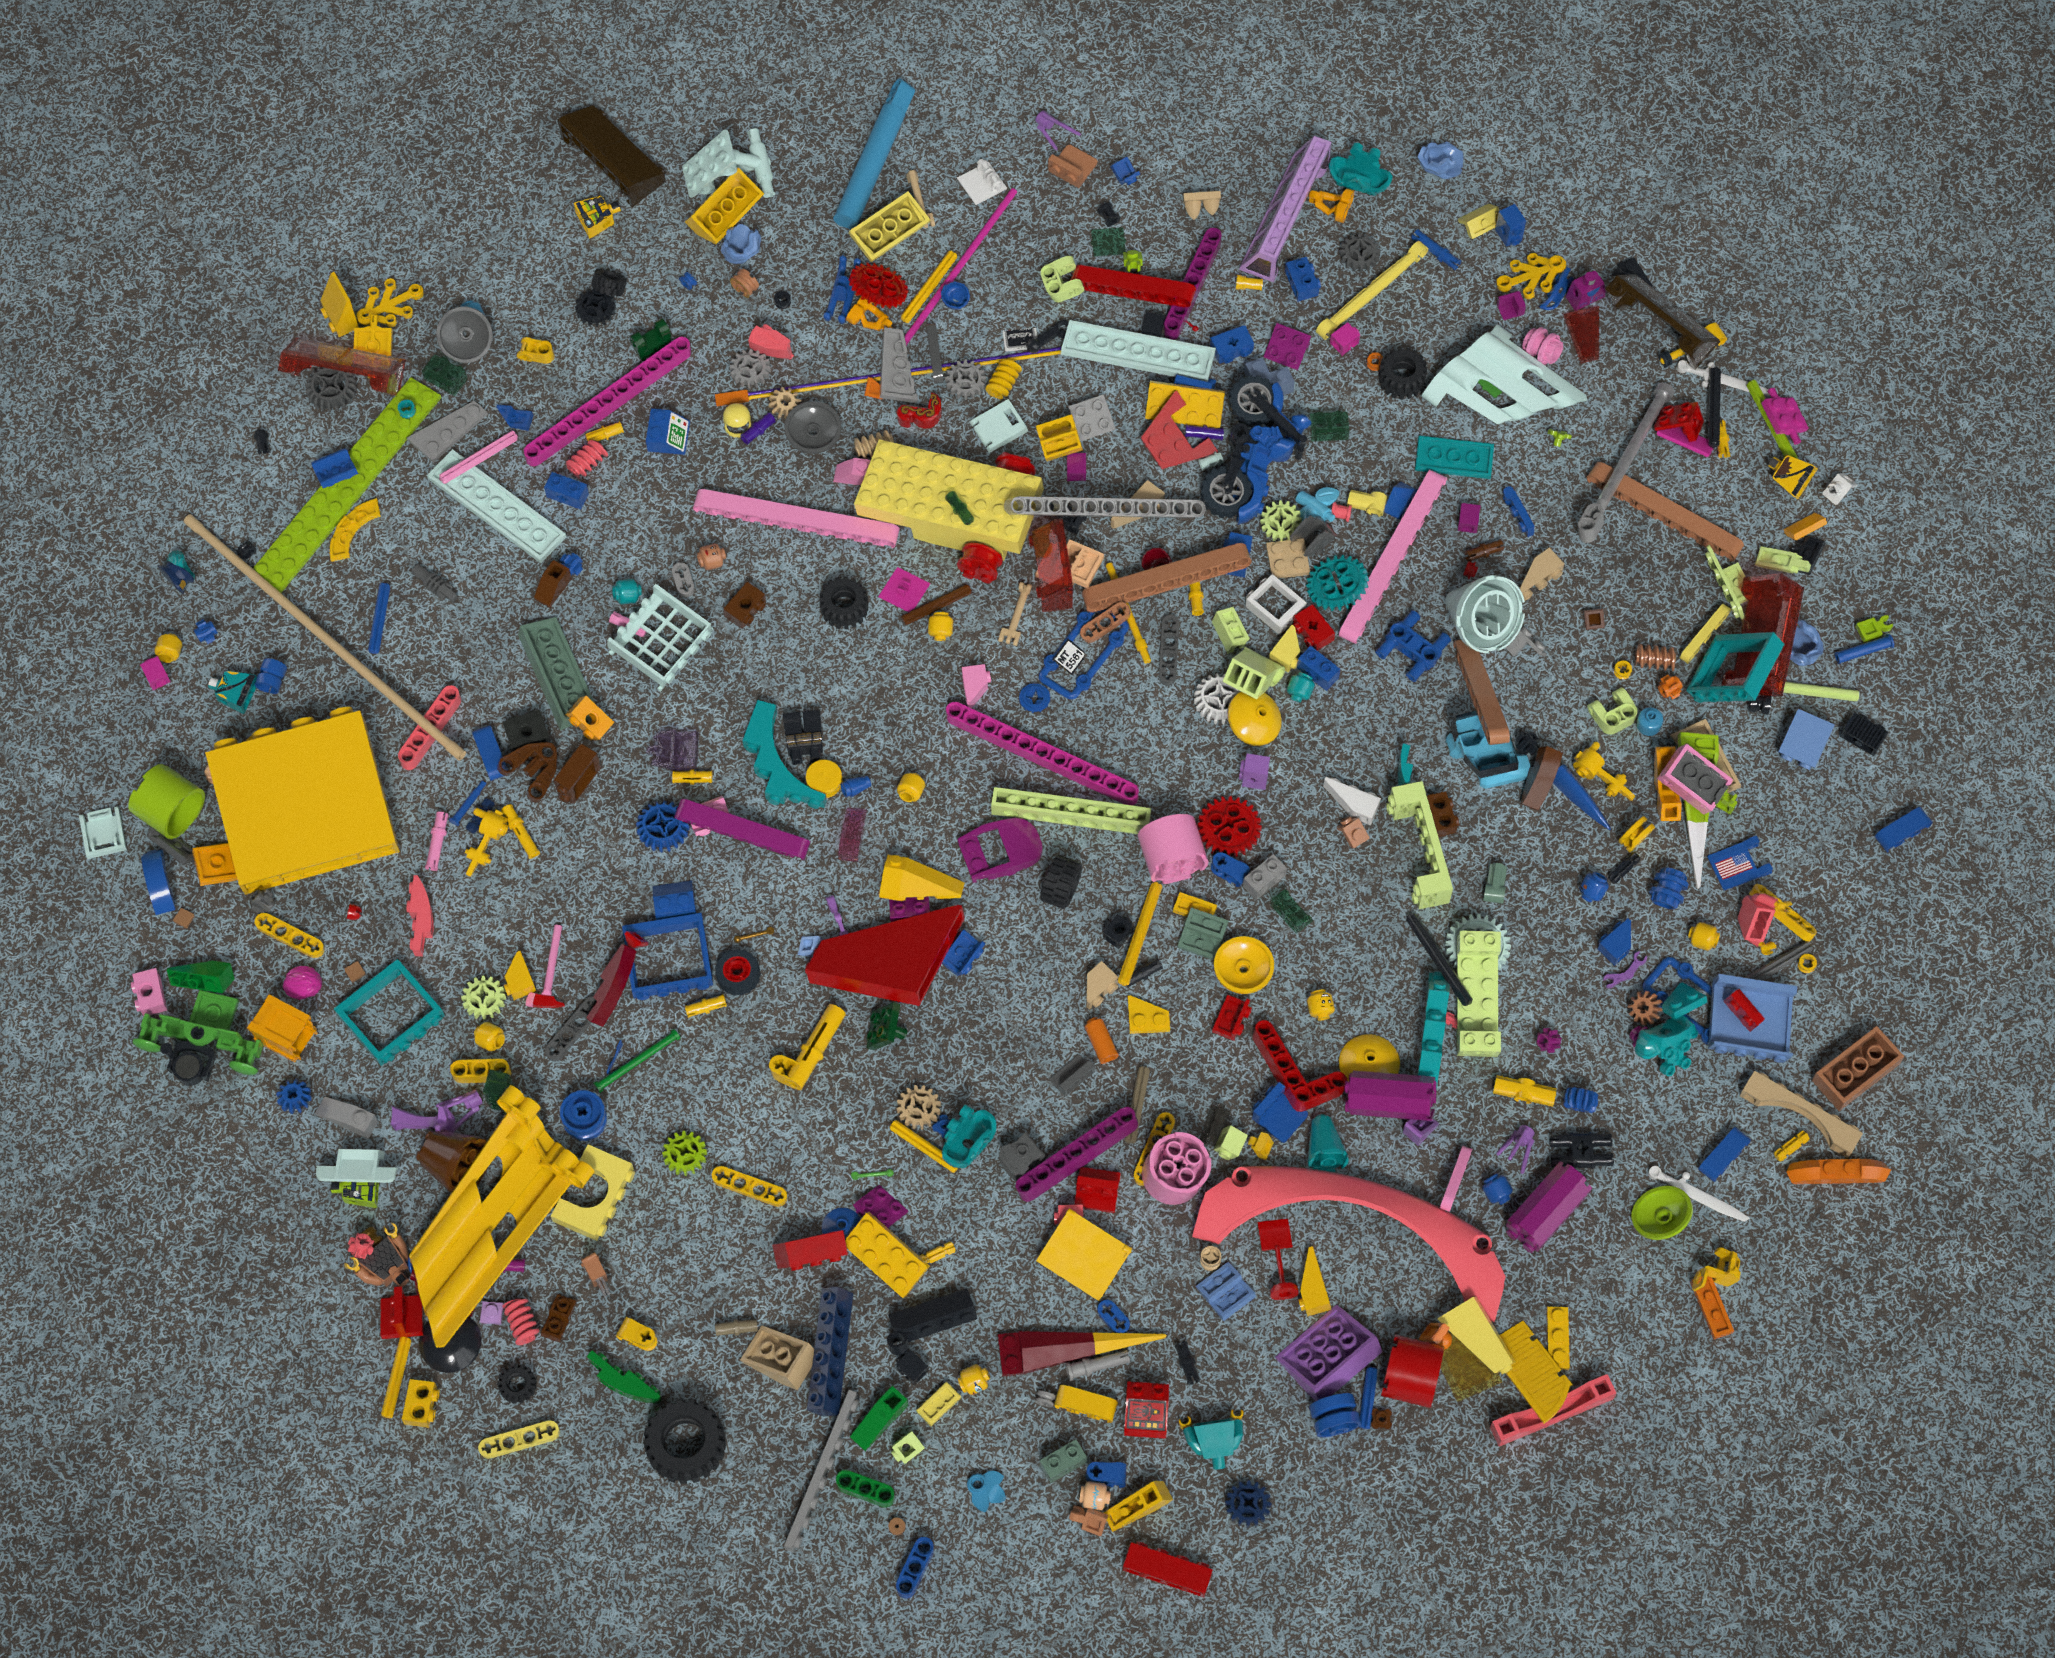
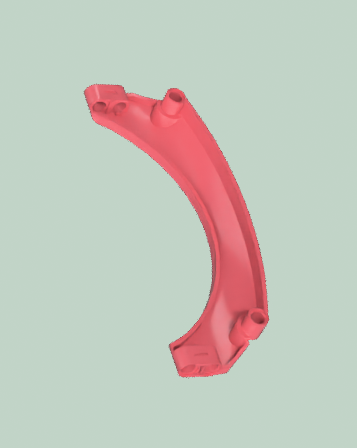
M1241 1166L1234 1170L1232 1178L1227 1177L1205 1192L1192 1237L1218 1245L1230 1232L1247 1220L1285 1204L1311 1200H1333L1359 1204L1380 1211L1400 1221L1424 1239L1440 1256L1452 1273L1462 1293L1464 1302L1472 1297H1477L1491 1322H1495L1506 1276L1495 1252L1491 1251V1238L1473 1225L1428 1201L1401 1190L1354 1176L1324 1170L1287 1166ZM1239 1170L1247 1172L1248 1178L1246 1181L1242 1182L1237 1179V1172ZM1481 1237L1486 1238L1489 1242L1488 1246L1484 1249L1479 1248L1476 1244L1477 1240Z

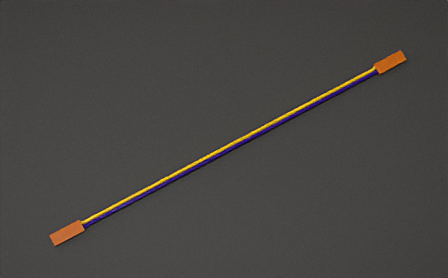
M1062 347L1042 349L1037 353L1022 352L967 360V363L970 364L974 361V366L978 364L982 366L999 363L1003 358L1016 361L1061 354ZM957 362L941 364L942 371L951 370V365L957 366ZM932 366L910 369L912 376L933 373ZM881 373L784 388L786 392L791 388V393L866 383L868 377L879 381L881 380ZM781 388L756 392L740 390L715 394L716 406L749 402L751 399L770 397V395H774V390L780 392Z

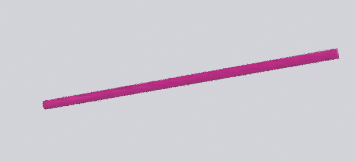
M1014 188L1010 189L905 334L906 346L941 299L943 286L954 281L1017 194Z

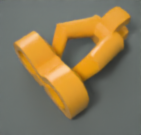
M1347 188L1341 195L1324 191H1310V203H1314L1315 207L1327 216L1335 211V221L1344 223L1354 199V190ZM1323 201H1339V203L1330 209Z
M861 297L846 317V321L852 325H856L861 320L863 327L880 331L884 327L892 328V321L889 320V316L872 305V302L868 304V300H861ZM869 310L878 318V321H867L864 313Z

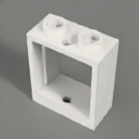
M1273 574L1268 579L1264 578L1260 582L1259 587L1255 591H1250L1246 596V608L1279 635L1293 623L1294 615L1304 610L1307 604ZM1271 586L1294 604L1280 619L1274 617L1256 602Z

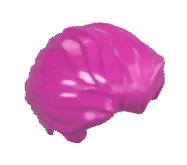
M309 966L294 967L286 974V978L283 981L285 993L291 998L298 1000L315 996L322 987L320 974Z

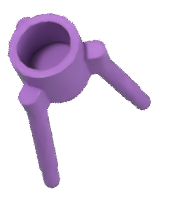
M1041 111L1036 117L1035 121L1039 124L1037 129L1043 133L1055 150H1058L1057 146L1045 131L1046 128H1052L1054 123L1078 136L1081 135V133L1058 121L1046 111Z
M476 1089L436 1104V1107L445 1105L447 1108L463 1103L466 1109L471 1108L455 1124L454 1131L480 1110L479 1105L483 1104Z
M1521 1125L1518 1131L1514 1130L1512 1136L1496 1154L1499 1156L1515 1139L1516 1144L1508 1156V1160H1511L1520 1146L1525 1147L1527 1145L1520 1171L1523 1174L1534 1143L1532 1138L1535 1132L1530 1127Z

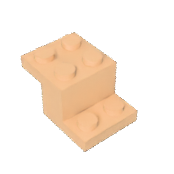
M1070 539L1065 548L1052 543L1036 571L1035 577L1067 591H1071L1075 583L1088 589L1104 559V554Z

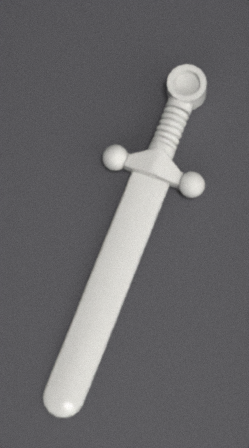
M1681 360L1677 365V371L1680 373H1693L1703 377L1702 386L1706 388L1709 386L1710 369L1714 368L1715 364L1709 362L1707 364L1708 368H1697L1694 370L1688 365L1687 361ZM1721 374V384L1749 392L1747 388L1748 381ZM1760 386L1763 394L1769 395L1767 392L1769 389Z
M1652 1166L1648 1171V1176L1651 1179L1663 1180V1182L1670 1186L1680 1188L1690 1198L1719 1213L1744 1222L1750 1219L1731 1205L1686 1183V1180L1690 1178L1688 1172H1684L1682 1178L1677 1180L1669 1175L1667 1176V1174L1665 1175L1658 1166Z

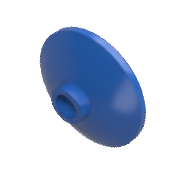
M849 1208L834 1209L825 1216L822 1223V1233L826 1234L843 1230L846 1239L861 1218L855 1211ZM840 1223L846 1224L844 1228L838 1227Z

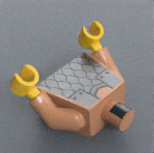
M393 1222L391 1224L394 1226V1229L391 1232H388L384 1226V1231L387 1235L392 1236L391 1239L387 1236L374 1248L371 1255L367 1254L366 1258H362L359 1262L356 1258L349 1257L354 1261L352 1267L347 1263L344 1264L345 1268L354 1270V1274L366 1284L375 1286L383 1284L387 1287L394 1281L399 1287H404L409 1282V1279L403 1273L408 1268L406 1264L409 1258L407 1244L400 1233H397V1226Z

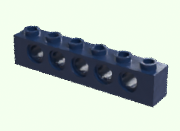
M840 1287L822 1288L807 1404L808 1411L825 1417L839 1415L853 1293Z

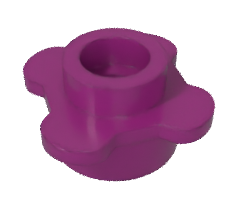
M1638 1026L1631 1031L1629 1038L1633 1041V1047L1636 1045L1640 1030H1648L1647 1027L1642 1028Z

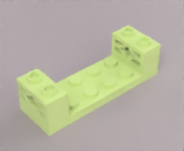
M1423 781L1392 787L1391 793L1388 795L1389 803H1386L1387 812L1389 815L1392 814L1393 820L1414 816L1415 825L1417 828L1420 827L1422 833L1419 834L1420 843L1426 847V852H1424L1426 863H1430L1432 868L1429 870V875L1416 878V883L1413 885L1414 892L1411 893L1413 904H1417L1418 909L1450 903L1453 887Z
M1460 931L1457 936V976L1473 998L1472 1004L1468 1006H1463L1457 998V1056L1498 1057L1501 1052V1032H1498V956L1501 952V932Z

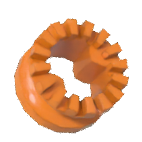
M1371 353L1367 358V367L1373 371L1380 370L1383 356L1379 353ZM1372 359H1378L1379 363L1377 365L1372 364Z

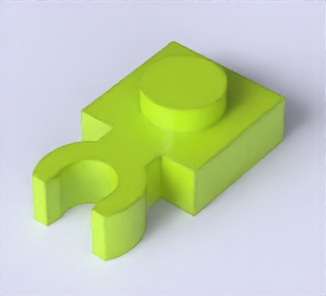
M1136 250L1123 252L1124 267H1127L1128 272H1130V269L1141 271V266H1143L1142 252Z
M1888 615L1882 616L1879 621H1876L1873 617L1856 624L1855 627L1864 643L1881 637L1882 631L1888 632L1893 628V624L1885 625L1883 623L1888 620Z
M1727 789L1716 804V807L1731 815L1737 805V801H1735L1737 794L1732 796L1727 792Z

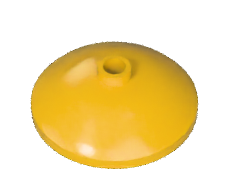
M1239 692L1232 698L1228 707L1230 727L1234 734L1246 744L1263 746L1272 742L1278 736L1282 723L1281 713L1275 701L1268 694L1263 693L1258 699H1255L1243 692Z
M1247 936L1235 937L1223 943L1218 949L1214 958V972L1218 981L1226 989L1239 994H1250L1261 990L1269 983L1274 972V958L1269 948L1258 939ZM1245 967L1247 971L1241 972L1240 968Z
M1364 1034L1354 1037L1345 1044L1340 1053L1339 1068L1347 1076L1348 1081L1349 1074L1353 1073V1071L1398 1074L1400 1059L1397 1050L1388 1040L1378 1035ZM1372 1056L1374 1060L1369 1061L1367 1057Z

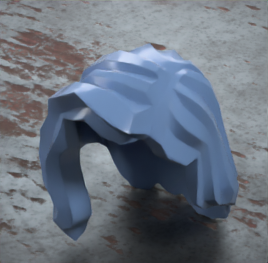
M1449 142L1438 145L1436 143H1429L1426 147L1423 146L1418 155L1419 162L1425 172L1434 174L1442 179L1456 177L1462 172L1461 168L1464 163L1463 152Z
M738 224L736 227H731L727 230L725 240L721 245V253L729 263L744 264L749 258L759 252L761 236L757 229L753 231L743 224Z
M1799 620L1798 625L1800 628L1790 625L1786 630L1777 634V636L1785 644L1781 653L1795 664L1807 666L1815 663L1818 657L1823 654V642L1816 628L1807 624L1805 620Z

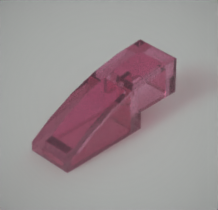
M847 808L838 850L839 860L859 861L867 810Z

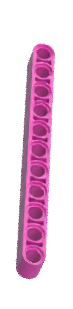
M686 337L676 338L526 445L524 456L527 464L530 466L540 465L688 359L691 355L689 340Z
M951 702L947 705L946 717L950 724L1124 805L1133 806L1138 802L1139 788L1134 783L959 702ZM958 712L959 715L953 716L951 713ZM970 720H975V721H977V722L974 723V724L968 723V721H970ZM987 728L994 729L992 732L986 731ZM1010 736L1011 739L1005 740L1003 737ZM1027 744L1029 747L1022 748L1020 745ZM1045 752L1046 755L1039 756L1038 753ZM1062 760L1064 763L1057 764L1055 761ZM1079 768L1081 771L1074 772L1073 769ZM1093 776H1096V777H1098L1099 779L1094 781V780H1091L1090 778L1093 777ZM1111 784H1113V785H1116L1117 787L1114 788V789H1111V788H1109L1108 786L1111 785ZM1126 793H1133L1134 796L1128 797V796H1126L1125 794H1126Z

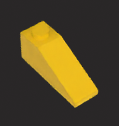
M1313 1246L1308 1249L1300 1290L1302 1298L1298 1299L1301 1311L1306 1310L1307 1316L1331 1310Z
M1153 1481L1104 1513L1109 1515L1107 1522L1112 1532L1160 1509L1173 1501V1498L1164 1481Z

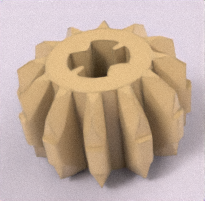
M781 387L780 392L774 390V395L769 397L771 402L768 406L774 408L771 412L772 414L779 413L778 419L782 415L786 419L790 411L801 402L800 399L796 398L797 392L791 394V388L786 392L785 388ZM782 400L786 401L785 403H788V405L784 406V403L781 404Z

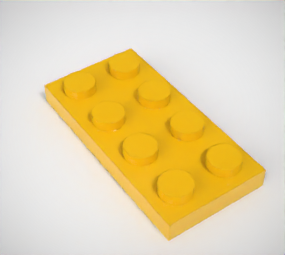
M1150 380L1145 419H1155L1173 392L1177 391L1186 405L1171 415L1175 423L1200 427L1207 425L1210 428H1220L1225 391Z
M870 1212L863 1216L845 1239L847 1249L902 1298L909 1294L930 1267L929 1264Z

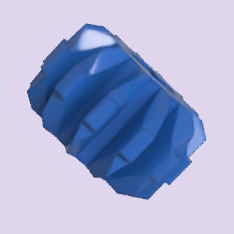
M295 1079L293 1084L287 1080V1086L280 1085L281 1091L276 1093L279 1098L277 1103L282 1106L283 1111L289 1110L290 1114H293L295 1109L301 1113V1106L308 1108L307 1102L312 1101L309 1095L311 1090L306 1087L305 1082L299 1083L298 1079ZM292 1094H294V1095L296 1096V1094H297V1097H296V1098H293V1096H292V1099H291L290 1096H291Z
M1567 1088L1564 1094L1563 1106L1574 1111L1593 1113L1598 1106V1094L1582 1088Z

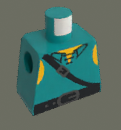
M225 671L221 680L212 677L208 688L216 690L215 696L218 702L245 714L256 690L254 683L257 677L254 674Z

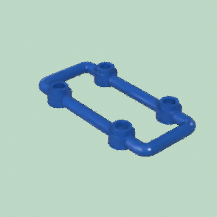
M1104 609V610L1097 611V612L1100 613V614H1102L1103 612H1105V611L1108 610V609ZM1086 611L1079 613L1076 626L1056 652L1045 657L1044 667L1039 673L1040 682L1069 700L1076 699L1082 691H1086V689L1088 690L1091 687V679L1112 651L1118 648V646L1121 647L1123 645L1124 635L1129 629L1127 621L1120 624L1121 628L1119 631L1112 632L1109 635V644L1087 673L1077 677L1076 687L1070 692L1046 676L1050 671H1054V669L1056 670L1059 667L1052 659L1066 640L1069 639L1073 642L1080 633L1081 628L1092 620L1095 612ZM1112 613V614H1110V615L1113 617L1114 622H1115V621H1116V618H1115V616H1114L1113 613Z
M1673 957L1664 958L1647 977L1642 986L1644 992L1650 991L1651 995L1653 993L1657 994L1656 1000H1662L1658 1007L1662 1008V1004L1669 997L1668 994L1664 991H1655L1650 986L1667 966L1671 965L1676 969L1677 975L1681 979L1691 980L1712 996V986L1693 973L1692 965L1687 962L1680 963ZM1684 1014L1695 1025L1698 1034L1701 1035L1702 1042L1708 1045L1709 1028L1702 1027L1687 1014Z

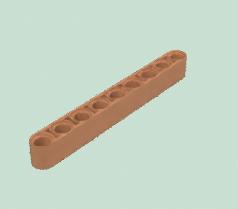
M1597 462L1586 479L1589 483L1592 482L1597 485L1596 487L1603 490L1614 468L1605 463ZM1624 475L1613 495L1621 501H1627L1630 503V506L1637 510H1643L1646 512V515L1655 520H1661L1664 525L1671 529L1679 530L1680 534L1695 539L1698 544L1704 547L1710 545L1713 552L1722 557L1729 558L1731 562L1736 559L1744 547L1743 541L1626 475Z
M1237 543L1090 586L1082 591V597L1087 611L1097 612L1111 608L1119 602L1128 603L1248 567L1252 561L1247 546L1244 543Z
M1454 640V648L1457 651L1455 656L1488 744L1509 743V729L1480 653L1469 648L1462 640Z

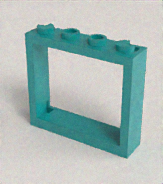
M1774 632L1716 635L1686 691L1694 698V701L1699 703L1755 701L1785 644ZM1761 651L1743 685L1710 687L1728 653Z
M398 959L334 1008L336 1015L380 1066L388 1061L392 1062L398 1052L406 1051L411 1046L412 1041L416 1038L421 1039L424 1037L427 1030L431 1026L439 1025L438 1022L445 1016L440 1006ZM402 974L432 1008V1011L379 1052L348 1015Z

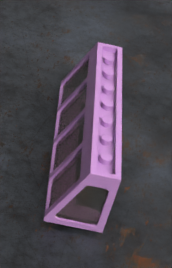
M1313 136L1294 153L1239 270L1271 282L1275 281L1278 274V257L1315 179L1323 177L1329 167L1330 141Z

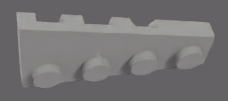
M884 327L880 398L917 403L918 398L917 394H915V384L910 371L911 365L907 357L903 330Z
M472 401L407 437V441L434 463L486 417L488 413L478 403Z

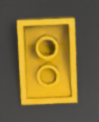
M332 272L320 300L323 307L320 311L324 319H329L328 326L331 332H336L338 337L354 331V328H359L350 299L335 272Z

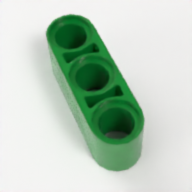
M842 1470L836 1476L837 1488L842 1493L884 1508L890 1507L895 1502L894 1490L887 1484L849 1470ZM843 1478L851 1479V1483L848 1486H842L840 1481ZM863 1485H869L871 1490L868 1493H862L860 1488ZM884 1492L891 1494L890 1499L886 1501L881 1500L879 1497Z

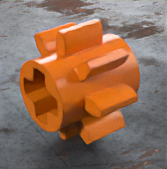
M1666 675L1660 679L1661 682H1659L1658 690L1664 698L1671 697L1673 700L1680 696V689L1683 686L1678 677Z

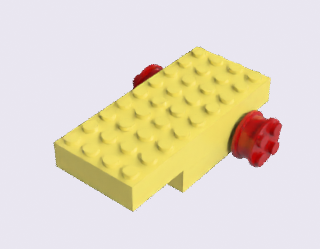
M879 439L854 505L859 516L909 527L915 539L961 550L963 557L958 560L957 567L963 573V577L979 579L984 583L990 584L996 580L998 576L997 568L1002 565L1007 552L1020 554L1034 515H1009L1004 510L1005 501L1008 498L1018 496L1041 497L1044 488L1042 478L1035 476L1036 469L1030 463L1031 460L1024 456L1020 457L1003 452L997 456L995 467ZM1016 501L1013 502V508L1015 510L1018 509V504ZM1032 501L1031 508L1035 511L1036 504Z

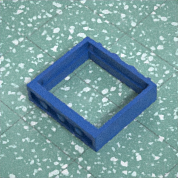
M702 913L622 926L625 945H627L624 935L626 931L636 932L641 937L698 928L706 976L638 987L635 963H633L629 976L634 999L646 1000L649 996L653 995L665 997L670 992L676 991L682 994L694 988L706 990L709 986L713 985Z

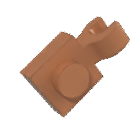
M1074 1505L1069 1519L1082 1523V1530L1102 1536L1109 1515L1088 1508L1087 1512H1085L1083 1508Z

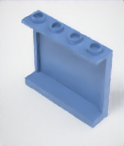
M1718 974L1713 978L1708 1049L1715 1050L1714 1052L1721 1054L1731 1052L1735 1056L1740 1057L1751 1055L1759 1060L1770 1058L1778 1063H1784L1793 1057V1053H1789L1792 1002L1793 997L1797 994V986ZM1737 989L1743 992L1765 1018L1751 1032L1743 1026L1741 1021L1724 1003V1000Z

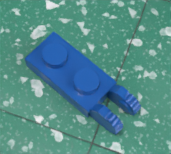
M1508 486L1504 488L1503 500L1506 505L1511 506L1509 509L1512 516L1518 518L1520 531L1522 533L1525 532L1527 537L1533 536L1535 526L1513 487Z

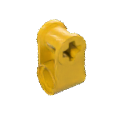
M529 337L521 339L522 346L520 351L517 352L518 359L544 364L551 363L554 360L555 354L550 342Z
M625 1317L616 1334L619 1340L622 1341L624 1339L629 1342V1345H634L645 1351L653 1350L658 1343L657 1337L651 1328L628 1317ZM650 1336L651 1340H646L644 1342L643 1338H648Z

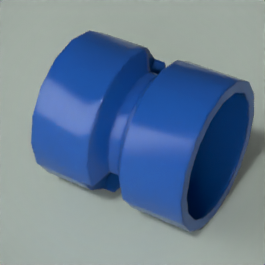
M264 659L260 667L261 673L257 675L254 683L255 687L263 692L269 693L270 690L271 694L279 693L282 685L281 680L286 674L287 666L275 659Z

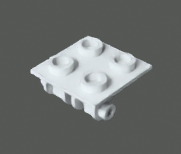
M983 159L977 162V168L957 177L975 205L1007 189L990 163Z

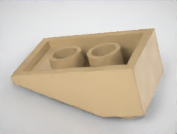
M761 1326L740 1361L780 1384L798 1390L812 1368L814 1349L808 1342Z

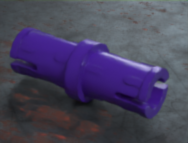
M767 413L762 419L752 423V426L740 435L742 441L748 445L759 435L762 436L765 433L764 431L776 422L774 416L771 413Z
M1186 425L1185 437L1202 438V440L1210 438L1223 441L1224 428H1210L1207 425H1203V427Z

